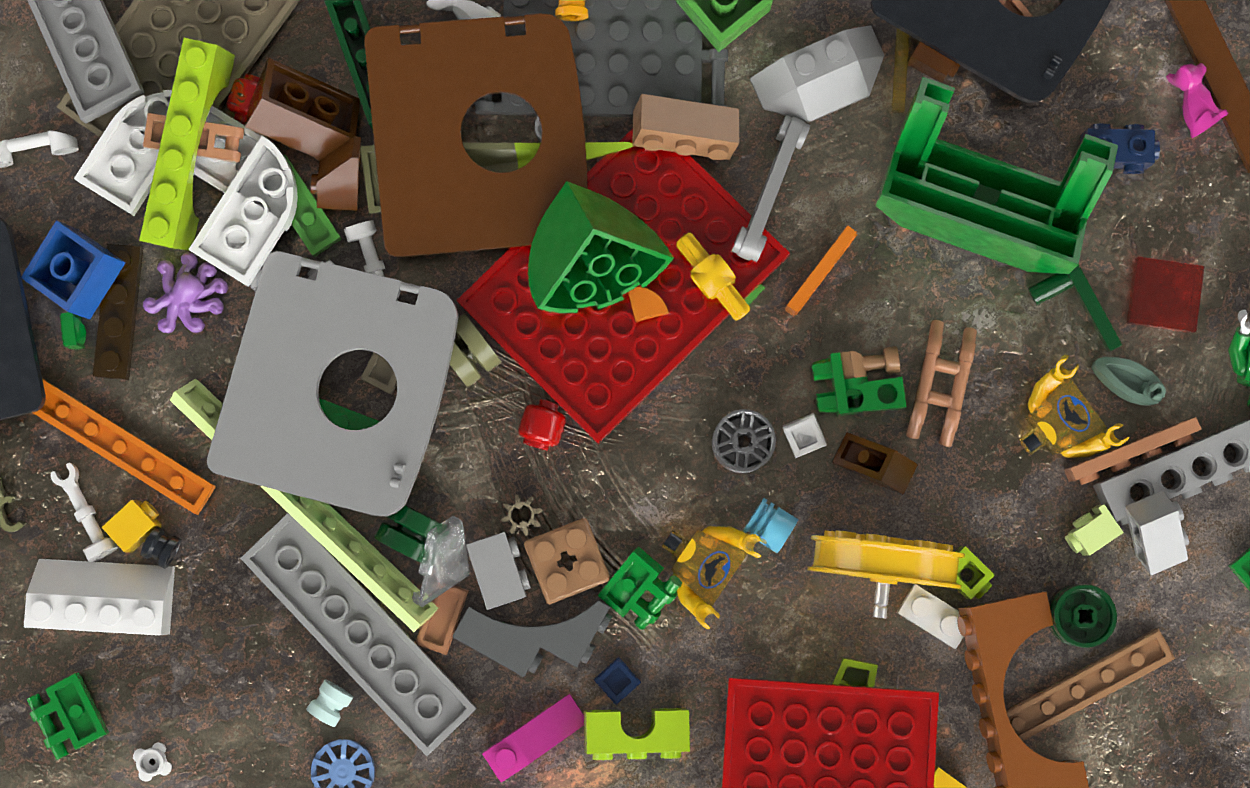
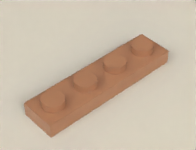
M1196 417L1190 418L1066 468L1064 472L1069 482L1079 480L1080 484L1083 485L1100 478L1098 472L1108 467L1111 468L1112 472L1130 466L1131 462L1129 459L1141 454L1143 460L1162 453L1160 447L1162 445L1173 442L1174 447L1190 442L1194 440L1192 433L1202 429Z

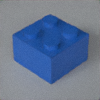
M56 220L21 277L67 312L91 319L126 262L79 229Z

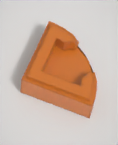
M636 287L628 292L636 322L669 314L664 301L655 292L642 287Z

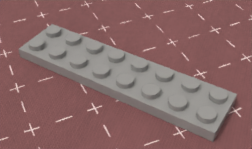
M289 513L240 558L426 756L437 748L477 709L470 699L415 643L351 573Z

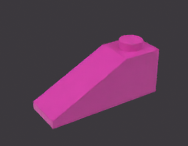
M568 694L487 748L482 755L502 783L584 726V714L572 696Z

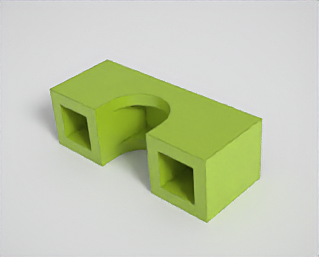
M686 708L651 709V725L640 736H629L624 733L621 727V711L618 709L584 710V752L592 754V760H612L613 754L627 753V759H647V753H661V758L664 759L681 758V752H690L689 710Z

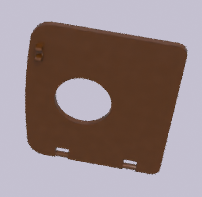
M539 13L524 16L477 18L413 25L378 26L367 31L365 35V52L385 249L391 256L410 257L532 246L542 217L565 182L568 181L588 189L584 121L576 63L570 33L559 18L551 14ZM525 24L526 35L506 37L505 25ZM420 32L421 44L401 45L400 34ZM509 93L518 96L534 109L540 120L542 129L540 147L533 159L520 169L503 173L489 171L476 164L465 151L461 139L463 118L471 105L486 95Z

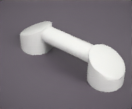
M49 130L43 133L0 141V168L14 164L13 152L50 145L53 155L74 153L79 150L77 139L66 133Z

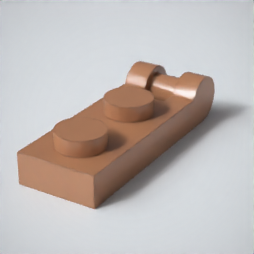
M147 114L143 148L159 150L166 120L165 115ZM205 122L197 156L240 163L239 141L243 139L245 129ZM216 135L226 137L224 149L214 148Z

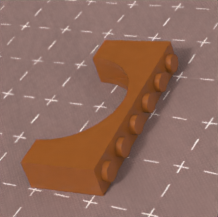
M1032 592L958 608L960 616L957 619L959 632L964 636L966 642L965 662L968 669L972 670L974 680L972 695L975 702L979 704L982 718L979 720V727L982 736L987 740L989 752L986 755V760L990 771L994 773L996 782L994 788H1089L1083 761L1070 759L1054 761L1034 752L1016 734L1005 709L1004 679L1014 653L1032 634L1054 625L1047 592Z

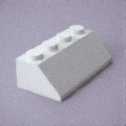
M39 559L26 593L24 628L168 635L170 634L175 566H168L165 569L158 565Z

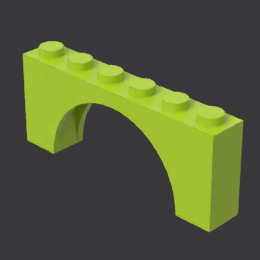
M183 38L139 241L190 251L189 248L195 240L199 218L194 213L192 190L197 151L210 108L219 92L229 86L235 59L234 54L218 45Z

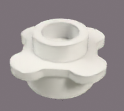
M157 742L152 748L146 750L139 748L134 752L133 759L136 761V767L139 771L138 775L142 781L147 782L153 776L159 774L165 776L171 772L172 765L166 759V746L163 743ZM150 759L155 760L154 765H151L149 763Z

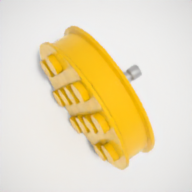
M825 530L824 536L811 535V539L816 541L813 566H808L807 570L870 578L869 581L876 582L875 606L873 607L872 617L887 618L888 608L886 606L889 600L890 584L897 585L898 582L961 589V585L956 583L960 558H965V554L953 552L954 545L923 540L912 541L877 534H857L838 530Z

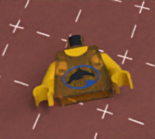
M1063 355L1056 364V368H1052L1034 385L1027 404L1030 412L1025 416L1033 429L1019 439L1023 448L1030 455L1046 446L1052 455L1061 453L1066 458L1090 457L1110 448L1111 445L1121 446L1129 440V436L1123 440L1115 437L1114 430L1124 425L1118 423L1108 429L1072 381L1071 377L1078 370L1079 364L1072 370L1065 369L1062 363L1068 359L1069 355Z
M708 526L702 531L697 530L690 541L672 530L661 546L678 558L670 570L674 572L672 576H677L682 581L681 587L677 590L680 603L696 617V620L704 628L710 629L705 623V618L709 614H714L718 619L720 618V614L712 606L747 554L755 558L761 557L760 554L754 552L753 548L757 542L767 544V541L756 534L749 535L730 526Z

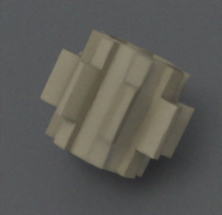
M516 494V503L514 505L503 504L509 510V513L501 521L513 524L510 529L511 534L515 533L519 527L522 528L525 536H529V526L532 524L536 527L541 526L535 520V515L543 512V509H533L534 497L531 496L525 503ZM524 506H527L531 511V519L529 522L522 521L518 525L513 519V512L516 508L522 510Z

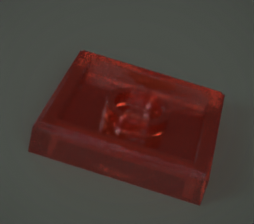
M1136 257L1127 324L1195 333L1197 331L1205 266Z

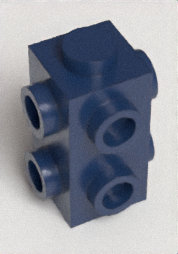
M1104 123L1092 124L1090 128H1087L1080 135V144L1085 134L1118 145L1114 169H1124L1125 174H1142L1144 169H1148L1159 158L1160 142L1155 140V130H1144V125L1141 124L1125 125L1124 129H1111L1110 124Z

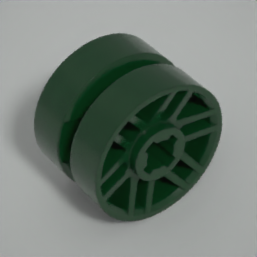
M407 505L402 507L397 513L387 516L397 525L381 523L374 538L388 547L424 565L430 566L437 550L426 541L428 539L436 543H442L449 528Z
M1068 585L1059 589L1049 600L1054 624L1049 626V629L1058 640L1065 644L1083 648L1095 647L1104 643L1114 632L1117 623L1115 604L1105 591L1096 586ZM1079 610H1084V612H1083L1084 621H1083V622H1079V621H1078V620H1079V612H1078Z

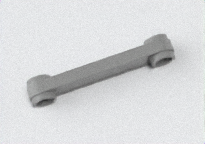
M785 115L775 138L781 141L749 225L747 228L741 227L731 252L748 261L753 260L757 262L763 251L767 237L762 235L779 188L795 148L801 149L811 125L805 123L802 119Z

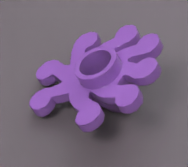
M186 252L181 256L183 265L177 273L176 282L174 281L175 267L173 263L167 260L160 261L157 270L163 274L162 283L165 294L158 300L148 297L143 302L145 311L150 314H155L167 307L166 318L159 320L157 324L158 329L163 333L174 331L178 316L188 330L193 333H199L203 331L205 324L202 319L192 318L191 312L204 313L210 311L218 315L224 310L223 302L218 298H211L207 301L201 300L215 292L225 294L229 289L228 283L222 278H216L208 285H205L207 278H212L217 272L216 267L208 262L200 265L196 276L191 274V271L198 264V259L193 253Z

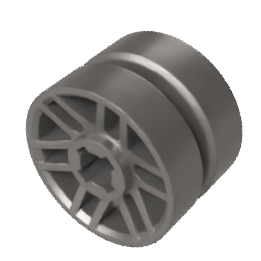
M747 409L736 410L727 414L718 423L712 437V449L716 459L723 467L735 473H750L762 467L771 458L776 445L775 432L768 419L756 411ZM747 436L749 438V446L741 448L738 445V437Z

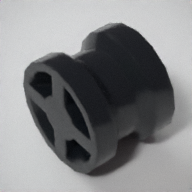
M156 526L147 537L140 556L146 559L153 558L157 560L159 566L166 569L175 558L182 539L177 536L170 537L165 534L164 529Z

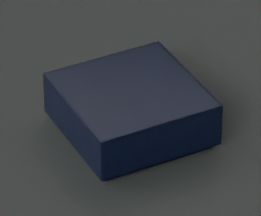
M617 657L593 679L615 705L641 683L620 657Z

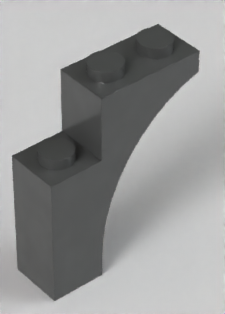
M598 600L589 609L569 620L545 626H524L495 619L470 606L452 637L518 675L525 677L528 671L534 674L544 656L538 653L541 648L576 668L580 661L587 664L596 648L590 642L597 631L602 634L604 633L613 616L607 613L610 606Z

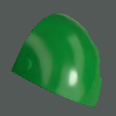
M566 181L548 207L536 230L528 263L529 288L537 308L557 313H577L578 308L596 305L597 309L624 300L622 295L639 285L642 288L647 286L673 260V256L660 237L632 212L599 193Z

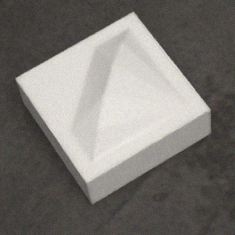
M814 413L787 423L782 427L795 458L827 446L826 439Z

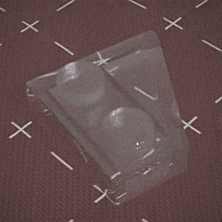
M455 516L450 517L427 534L424 547L425 554L421 560L418 572L424 576L421 591L414 592L412 597L413 602L421 607H424L470 575L463 521Z

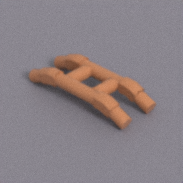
M933 320L930 325L925 357L906 436L912 439H919L928 404L946 407L948 409L939 444L951 447L960 421L961 408L975 352L977 330L970 327L964 329L958 362L938 358L942 345L944 323L940 320ZM935 371L955 375L951 395L931 390Z

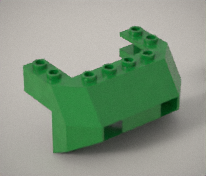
M922 76L897 138L875 206L903 228L1027 272L1070 274L1079 265L1087 220L1113 173L1118 145L1085 134L1062 181L1048 178L938 139L937 137L950 108L949 102L955 88Z

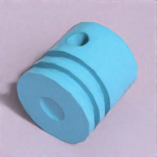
M763 498L744 527L743 532H750L762 537L767 541V544L760 543L778 553L799 519L780 507H777V509L773 508L775 504L772 502L767 504V499Z

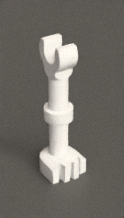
M365 221L346 227L344 232L347 241L350 243L359 240L366 262L364 266L365 272L384 277L382 270L385 269L383 260L379 261L372 240V235L377 231L374 221Z
M69 462L66 464L70 472L67 479L62 480L60 474L56 471L51 472V479L56 485L62 486L68 494L76 510L74 513L75 518L78 522H82L93 543L83 549L88 562H97L116 551L118 547L112 538L104 537L94 517L96 515L95 509L92 505H88L79 488V470L77 466Z

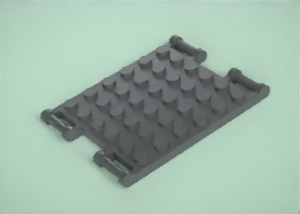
M504 0L503 16L512 17L539 13L555 16V9L559 6V1ZM586 0L585 7L588 9L587 19L582 21L561 20L570 33L583 116L633 117V110L641 94L701 103L702 63H712L711 104L728 107L724 105L725 62H728V50L722 49L720 52L716 49L702 50V32L675 0ZM525 24L505 25L506 37L526 35ZM502 93L501 102H492V94L486 95L475 102L476 114L537 116L534 109L525 100L509 93Z

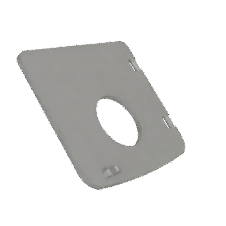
M281 251L269 254L263 265L208 453V468L213 473L373 516L386 517L397 513L405 506L409 498L439 410L458 323V311L455 303L447 294L437 289L417 286L400 280L322 261L319 262ZM302 266L318 270L315 281L299 277ZM401 290L418 294L416 304L412 305L398 301ZM354 350L371 351L382 356L392 367L397 381L396 400L388 415L378 424L362 430H348L332 423L321 408L318 394L320 379L327 366L338 356Z

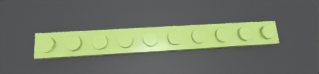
M194 379L176 390L170 401L212 440L223 403L197 379ZM261 486L413 632L420 628L439 609L328 503Z

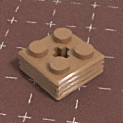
M586 518L579 519L524 542L546 603L549 605L610 581L608 570ZM567 551L569 556L575 555L577 561L572 563L573 569L571 571H567L566 567H559L558 561L562 559L561 553Z

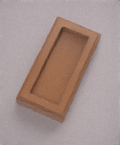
M436 580L430 600L439 609L420 627L415 641L418 646L448 655L453 641L452 636L457 629L470 590Z

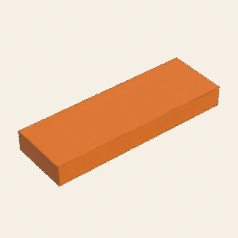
M850 226L844 229L784 310L792 316L799 313L856 238L857 232Z

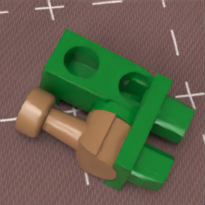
M897 346L885 347L882 355H861L856 351L831 353L827 359L811 364L814 381L829 379L832 381L833 392L816 394L817 410L820 413L836 412L837 416L877 411L902 410L907 407L902 377L868 381L867 372L885 368L888 374L900 373V359Z

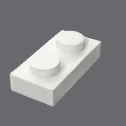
M913 584L896 613L948 646L956 649L964 637L960 634L957 619L960 616L959 611L920 586Z

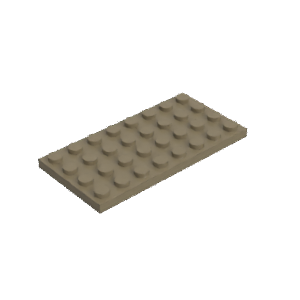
M134 0L115 25V28L145 92L142 95L145 96L161 93L163 90H172L184 37L218 45L234 54L235 59L229 86L219 92L212 104L213 107L221 111L227 102L233 82L237 78H244V75L250 71L300 0ZM68 91L57 105V108L100 138L114 116L129 102L87 124L80 120Z

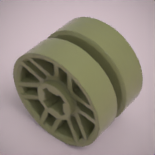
M464 313L458 317L457 337L454 340L450 365L464 384L470 387L481 378V374L475 364L478 363L485 371L489 372L499 365L501 360Z

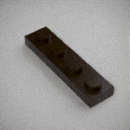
M107 243V250L126 263L100 304L93 377L129 380L144 249L141 246Z

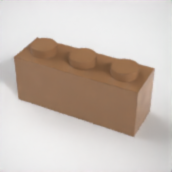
M641 94L633 110L632 146L644 147L649 151H671L683 156L698 155L709 157L712 160H730L739 145L738 108Z

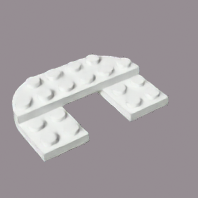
M163 90L161 93L149 96L142 95L125 105L109 123L74 179L135 216L150 193L159 150L143 148L147 114L167 116L172 90ZM211 106L205 122L245 129L244 137L240 139L238 152H241L240 163H233L196 156L194 175L222 191L224 195L189 250L249 287L284 230L287 232L292 224L298 199L296 180L288 161L270 140L246 128L243 124ZM216 135L214 148L224 149L226 137Z

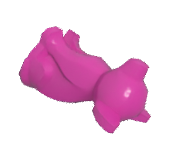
M1203 63L1197 66L1193 64L1183 65L1175 74L1169 73L1166 75V79L1173 86L1180 88L1184 92L1183 117L1190 131L1191 138L1198 136L1228 114L1226 109L1221 110L1215 105L1210 91L1202 84V78L1206 73V67Z

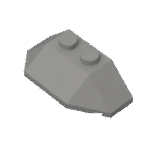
M871 25L847 29L783 56L752 76L750 81L764 110L773 111L784 116H795L806 123H810L869 97L883 61L884 53Z

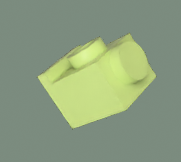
M1105 504L1096 505L1092 508L1095 515L1092 516L1088 512L1072 523L1075 528L1068 532L1065 539L1076 554L1080 552L1082 556L1091 555L1124 533Z

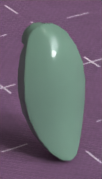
M1102 357L1092 363L1091 369L1098 379L1113 393L1130 403L1154 405L1161 402L1165 397L1166 388L1159 378L1139 363L1119 357Z

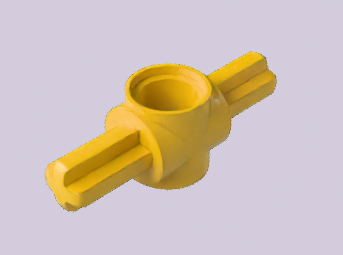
M688 233L682 236L677 241L676 246L693 267L690 276L708 299L717 297L734 320L743 318L751 309L733 286L736 276L719 254L709 255L693 234Z

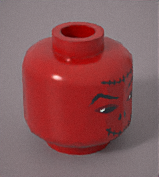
M245 74L244 78H237L233 82L226 102L227 109L235 114L233 119L244 125L246 123L248 106L259 81V77Z

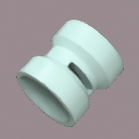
M324 680L319 688V696L310 702L306 710L320 721L335 727L341 718L339 711L350 704L353 696L338 685Z

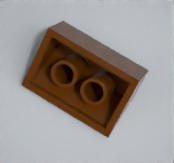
M268 58L248 106L245 127L259 135H264L283 143L291 149H296L315 157L320 161L354 136L356 137L360 99Z

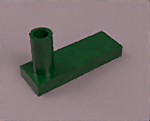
M1079 265L1070 274L1055 273L1028 288L1034 302L1038 306L1073 287L1107 352L1122 346L1119 337Z

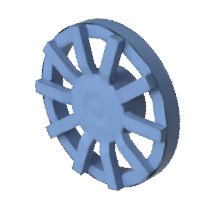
M338 739L329 742L316 753L312 761L311 780L315 788H322L319 781L330 778L332 781L326 788H333L335 785H339V788H344L345 785H348L349 788H355L352 782L354 780L366 784L364 788H371L375 778L373 757L362 744L356 741ZM341 745V758L335 756L331 749L332 747ZM347 745L357 749L351 758L346 757ZM325 752L333 761L332 764L320 760ZM362 753L367 763L356 765L354 761ZM317 765L329 769V773L317 776ZM369 768L368 779L357 775L358 770Z

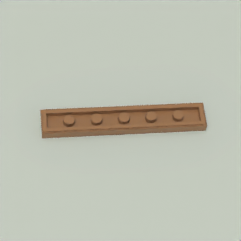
M1155 628L1006 709L1007 716L1016 734L1024 741L1174 660L1175 657L1159 628Z

